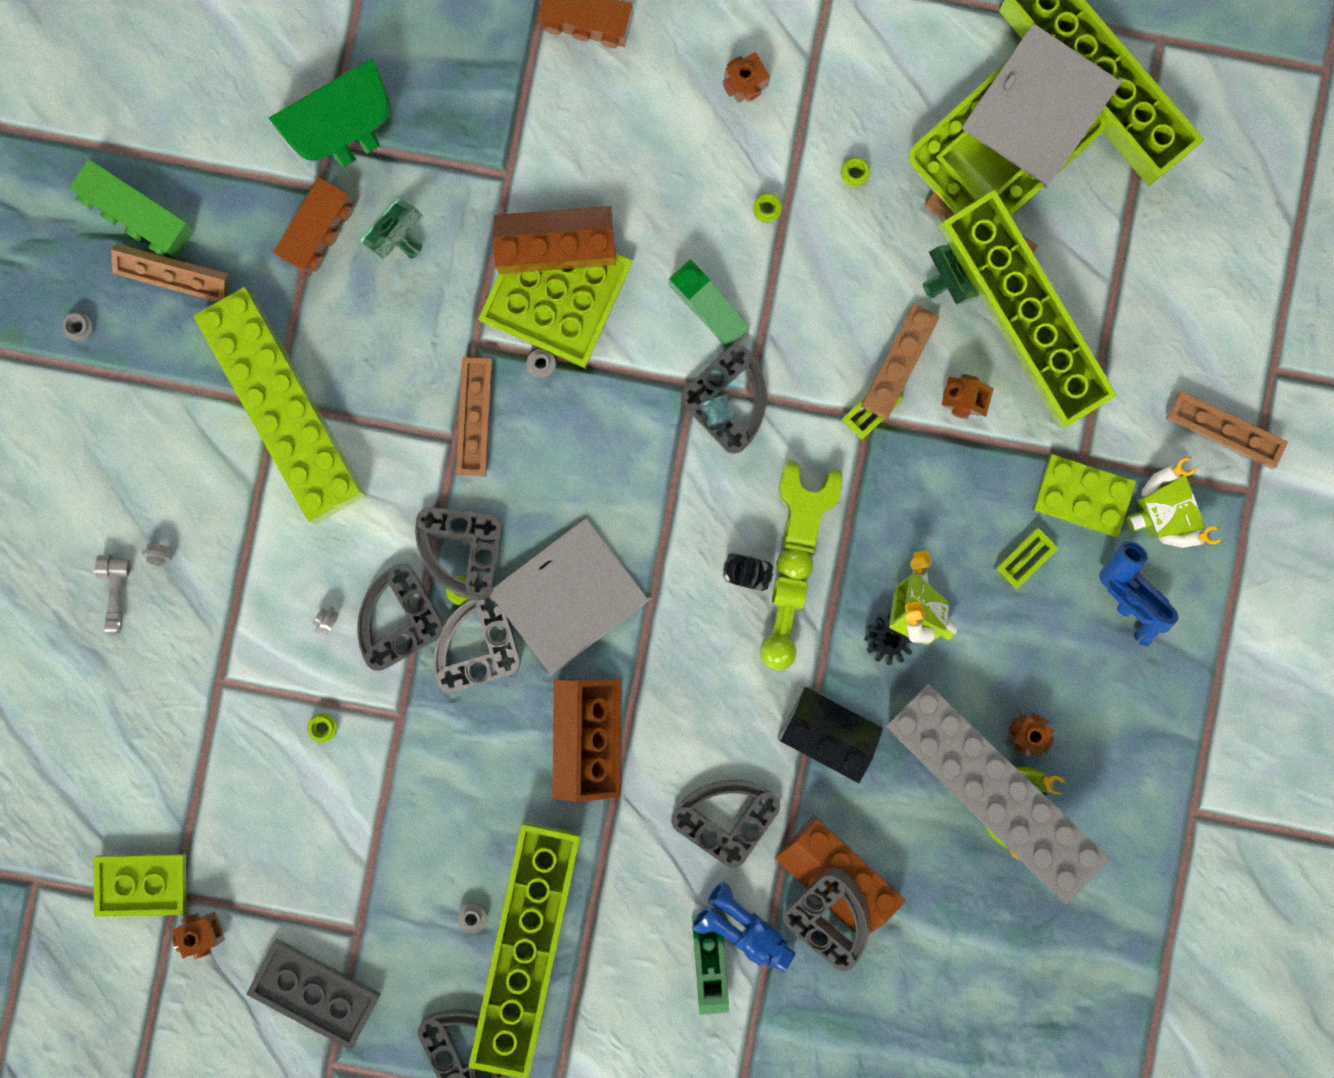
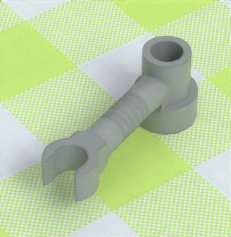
M98 555L95 562L96 578L109 579V603L104 632L117 634L121 632L120 588L122 577H128L130 574V560L113 559L109 555Z

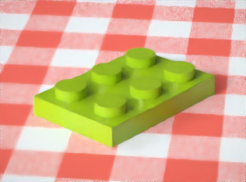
M1052 454L1049 455L1032 511L1116 538L1120 535L1136 481Z
M186 853L97 855L93 857L94 917L184 915L187 913Z

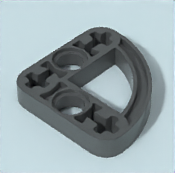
M736 344L724 351L685 387L681 400L685 409L723 450L729 454H739L754 439L763 421L766 409V386L760 366L752 353L745 346ZM732 352L735 354L742 352L744 354L742 358L744 364L735 363L730 368V371L734 372V374L730 376L727 369L719 363L724 361V364L727 365L732 360ZM746 369L753 386L754 406L751 419L744 431L714 398ZM718 370L724 375V382L720 386H712L708 382L707 376L711 371ZM702 380L704 386L713 393L708 396L705 391L700 396L701 403L699 405L695 402L690 405L687 402L689 400L688 392L697 393L702 388L697 383ZM712 411L719 412L723 418L722 424L715 428L710 427L706 422L707 414ZM728 422L732 425V427L728 428L730 434L733 436L739 434L741 436L739 441L741 446L739 448L735 445L730 448L727 445L729 438L724 433L721 438L716 434L722 431Z
M433 507L421 510L417 515L415 524L416 543L420 556L431 575L442 586L459 596L473 600L488 598L492 594L502 537V526L499 519L490 514ZM430 516H434L436 522L444 523V517H447L445 522L446 531H443L442 524L434 523L431 528H427L423 521H427ZM456 519H464L467 521L468 526L465 531L457 533L451 529L452 523ZM472 521H476L477 527L486 528L488 523H492L496 531H491L489 535H485L484 530L475 528V534H472ZM429 537L472 542L465 582L455 578L441 567L432 553ZM487 550L492 553L491 561L483 565L476 562L477 553ZM478 571L483 572V583L487 585L486 588H481L480 592H476L472 584H477Z
M397 564L389 568L372 584L361 604L357 622L358 643L365 663L374 671H381L393 666L438 640L442 633L443 620L412 567L406 564ZM399 569L401 572L409 573V576L406 577L409 587H412L414 584L417 586V589L408 591L404 596L401 591L407 590L402 582H395ZM391 586L411 624L374 644L372 638L373 614L380 597ZM414 594H418L424 599V606L420 611H413L408 605L409 598ZM430 609L432 614L426 617L430 623H437L436 635L432 636L431 633L425 634L423 631L427 627L425 621L420 619L417 622L415 616L423 615ZM403 634L409 635L413 640V646L409 651H402L398 648L397 640ZM390 641L391 648L398 657L394 659V655L390 654L383 658V665L380 662L374 663L372 660L376 656L374 651L377 649L380 653L390 649L386 645Z
M743 780L717 781L704 785L686 796L674 809L671 815V823L677 832L722 864L730 868H736L745 862L779 813L780 801L772 791L752 782ZM736 793L754 797L730 833L694 809L701 802L717 795ZM770 797L773 799L771 803L774 809L772 811L769 809L764 811L762 818L767 820L762 824L756 816L750 815V813L754 810L758 814L762 808L759 801L761 799L768 800ZM686 812H689L690 820L696 825L699 819L703 821L697 828L695 836L690 834L693 831V827L686 823L683 826L679 825V818L677 817L679 813L684 815ZM747 821H753L758 825V832L753 837H746L741 832L742 825ZM706 828L714 829L717 833V839L712 844H705L700 839L701 832ZM723 837L728 839L724 842L725 846L733 849L735 846L739 848L738 854L740 857L738 859L733 857L731 860H728L727 852L721 847L719 853L714 851L720 845Z
M836 867L828 868L789 903L783 915L784 924L788 929L830 965L841 971H848L856 965L865 950L870 936L871 917L865 897L850 876ZM836 881V882L839 883V884H834V885L829 889V892H828V890L826 889V887H827V885H828L829 882L832 883V882ZM817 895L822 899L823 904H813L808 896ZM842 896L849 905L854 917L856 928L854 943L849 941L821 917ZM821 931L825 933L828 939L825 941L819 940L814 936L813 932Z
M466 1009L445 1010L431 1014L421 1022L418 1028V1037L437 1078H467L468 1073L466 1071H470L471 1078H480L476 1074V1069L468 1068L469 1062L464 1064L447 1028L449 1025H464L477 1028L480 1012ZM428 1024H431L432 1027L438 1026L439 1030L436 1033L438 1042H441L443 1039L446 1041L438 1044L434 1049L431 1047L436 1042L433 1034L425 1033ZM441 1050H447L452 1054L453 1061L448 1065H442L437 1060V1053ZM492 1073L490 1078H507L509 1076Z

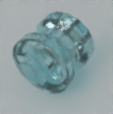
M728 395L719 396L700 404L702 411L706 412L708 427H713L735 418L734 412L728 406Z

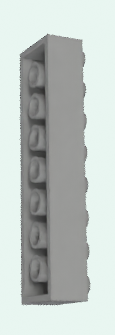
M929 684L886 726L888 731L1064 904H1068L1111 860Z

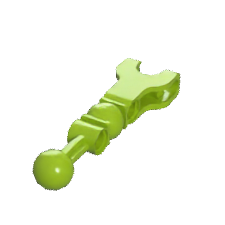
M787 460L783 465L778 485L780 499L788 509L782 544L784 550L779 554L776 561V569L780 577H776L772 594V604L778 605L773 634L768 636L760 647V658L763 664L774 671L788 669L796 659L797 648L794 641L790 638L795 609L802 610L805 603L808 582L804 581L811 576L813 571V560L810 554L814 553L822 514L834 507L839 501L843 479L842 472L833 469L825 475L821 488L816 492H810L804 489L800 483L799 464L791 460Z

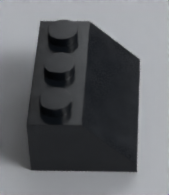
M804 687L778 736V740L860 784L874 757L883 728L819 693Z

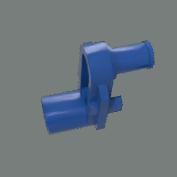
M1125 541L1100 571L1099 578L1107 588L1108 593L1119 602L1117 611L1127 617L1132 614L1143 623L1135 631L1134 638L1137 641L1142 635H1145L1139 644L1149 646L1159 633H1166L1178 621V613L1169 603V600L1139 573L1148 560L1145 549L1138 543Z

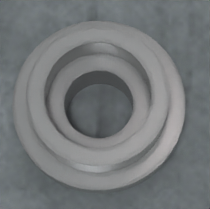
M73 312L64 319L62 328L67 338L81 342L91 336L93 323L86 314ZM78 323L83 324V328L80 332H76L75 326Z
M537 349L528 356L526 366L533 377L544 379L553 374L556 361L550 352ZM541 358L545 359L546 366L542 369L537 368L535 365L536 361Z
M148 543L146 549L142 550L141 556L147 558L146 563L155 566H164L165 562H171L172 560L170 555L171 548L160 544Z
M330 606L327 611L322 608L314 619L313 624L317 626L315 632L318 634L321 631L327 635L335 624L339 614L333 611V607Z
M477 903L465 904L457 915L459 927L467 933L481 931L487 922L485 909ZM474 914L477 917V922L469 923L466 919L467 915Z

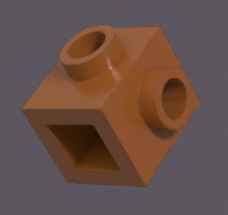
M754 52L745 58L739 56L731 60L727 64V68H725V80L722 83L729 97L734 95L738 103L745 99L747 102H750L762 94V90L769 86L770 76L758 54Z
M962 374L961 378L948 377L941 405L952 410L951 415L958 418L968 419L969 415L986 417L994 388L979 381L978 377L968 374Z
M1033 712L1030 717L1020 713L1018 718L1016 717L1012 721L1008 729L1009 735L1007 740L1016 744L1013 748L1015 751L1029 758L1032 753L1041 757L1043 752L1046 753L1051 748L1054 741L1052 734L1055 730L1046 726L1048 723L1047 719ZM1033 731H1037L1033 740L1031 741L1030 734Z
M215 912L199 917L198 913L191 914L180 919L182 924L172 930L174 934L172 937L173 945L176 951L181 953L182 959L193 955L194 959L204 957L212 953L211 948L225 940Z

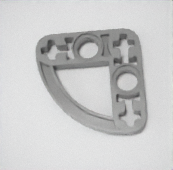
M470 599L460 606L447 620L438 637L434 653L435 678L438 687L442 691L447 693L456 692L509 676L519 669L521 660L509 619L499 606L494 608V613L496 617L502 614L503 621H494L487 625L486 619L492 618L489 610H483L482 605L486 604V599ZM477 611L489 654L448 666L449 647L455 632L468 616ZM496 625L503 626L507 631L506 639L502 642H495L490 636L491 629ZM510 642L512 649L505 650L508 658L513 657L515 663L511 664V670H507L505 666L500 667L499 661L503 660L502 651L495 653L494 647H502ZM476 662L483 663L487 668L486 676L482 679H476L471 674V666ZM460 666H465V676L469 681L468 684H464L465 678L456 680L454 682L455 687H451L449 683L444 684L443 678L447 677V671H450L452 675L462 673Z

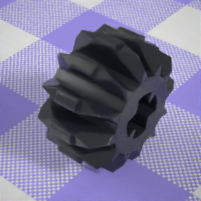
M731 553L728 554L727 560L724 563L723 579L734 585L765 591L768 590L769 584L772 581L774 566L768 561Z
M890 614L887 615L886 624L881 617H877L876 623L879 628L868 625L867 629L873 632L874 635L873 637H864V641L874 643V645L866 649L867 652L873 653L878 650L874 660L880 662L885 655L887 665H892L893 655L898 662H903L904 658L901 651L911 655L912 650L906 647V643H913L909 640V637L906 638L905 635L889 628ZM886 633L896 636V640H893L894 646L883 643V639H887L884 637Z

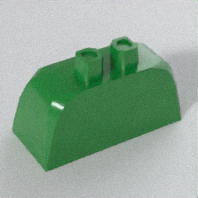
M373 58L268 118L291 148L302 158L318 161L333 155L344 168L357 160L348 145L359 140L366 154L380 147L374 131L389 120L391 116V103L379 70Z

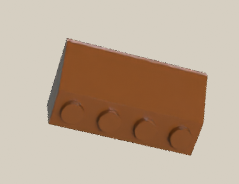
M612 206L494 215L493 244L495 267L498 273L509 274L616 265Z
M554 679L552 799L583 802L620 797L621 679Z
M814 814L774 857L806 888L828 868L836 867L843 870L856 883L865 897L871 917L870 933L886 924L906 902L904 897ZM834 881V882H832V883L829 882L828 885H827V887H826V889H827L828 892H829V889H830L834 884H839V883L836 882V881ZM815 895L823 903L822 899ZM842 896L829 909L856 933L852 911Z

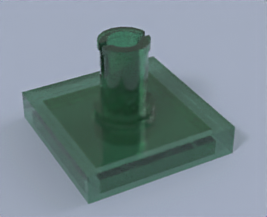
M397 198L360 242L383 260L396 246L409 259H413L418 254L409 246L411 245L415 250L421 252L423 245L408 232L423 215L414 206Z
M948 244L938 246L928 252L940 273L932 279L923 282V288L928 297L931 299L935 298L947 289L956 305L980 297Z

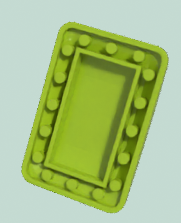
M1006 62L923 136L909 151L908 160L911 167L954 213L995 189L1012 216L1045 185L961 129ZM1100 114L1059 172L1103 133L1107 123Z

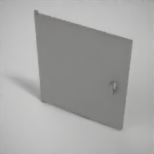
M1033 23L961 129L1045 184L1043 187L1048 189L1123 79L1120 77L1116 79Z
M586 518L493 587L492 594L490 595L547 669L548 677L552 676L651 600L650 596L646 597Z

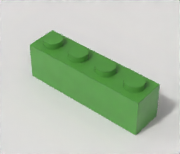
M90 159L86 161L69 186V189L78 194L75 200L90 210L95 205L102 210L99 216L113 225H116L118 221L127 226L124 230L125 233L137 241H140L142 237L151 242L148 248L161 256H165L168 253L176 259L195 231L187 223Z

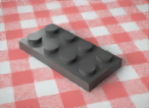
M276 939L246 995L352 1050L381 993Z

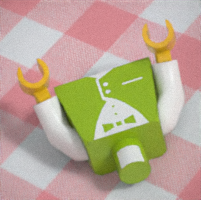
M1184 456L1179 461L1178 466L1173 464L1152 475L1142 489V497L1136 500L1139 512L1126 518L1132 533L1146 529L1150 538H1158L1162 544L1180 548L1202 545L1205 541L1209 544H1217L1223 541V539L1213 540L1210 537L1212 530L1221 529L1219 526H1211L1205 532L1202 531L1206 526L1186 477L1192 475L1198 466L1191 470H1187L1183 466V462L1190 460L1192 456Z
M927 550L914 552V558L910 562V567L913 569L912 574L894 588L889 628L909 637V640L913 643L929 645L939 636L946 640H951L955 636L958 626L948 620L949 603L947 599L928 583V574L925 568L931 566L930 554Z

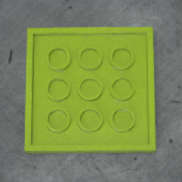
M615 253L616 265L498 274L478 321L586 369L633 265V260Z

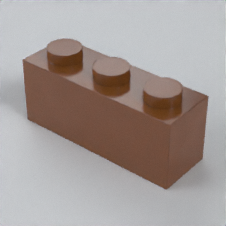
M543 0L539 21L541 27L551 34L560 35L562 32L571 34L580 41L587 42L591 39L600 41L603 46L608 48H617L618 46L625 48L633 17V4L620 0Z
M318 177L273 253L284 262L311 276L313 271L316 272L321 267L324 261L323 254L327 247H331L336 242L339 235L338 229L342 222H346L351 217L354 206H352L354 204L353 199L347 193Z

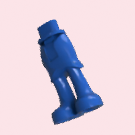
M724 881L718 883L708 898V904L725 912L746 928L741 932L717 911L707 906L694 919L692 929L700 934L714 931L742 950L750 961L757 965H767L769 968L776 967L781 972H785L794 959L796 952L787 947L788 942L772 926L763 921L756 913L750 914L734 899L728 884Z

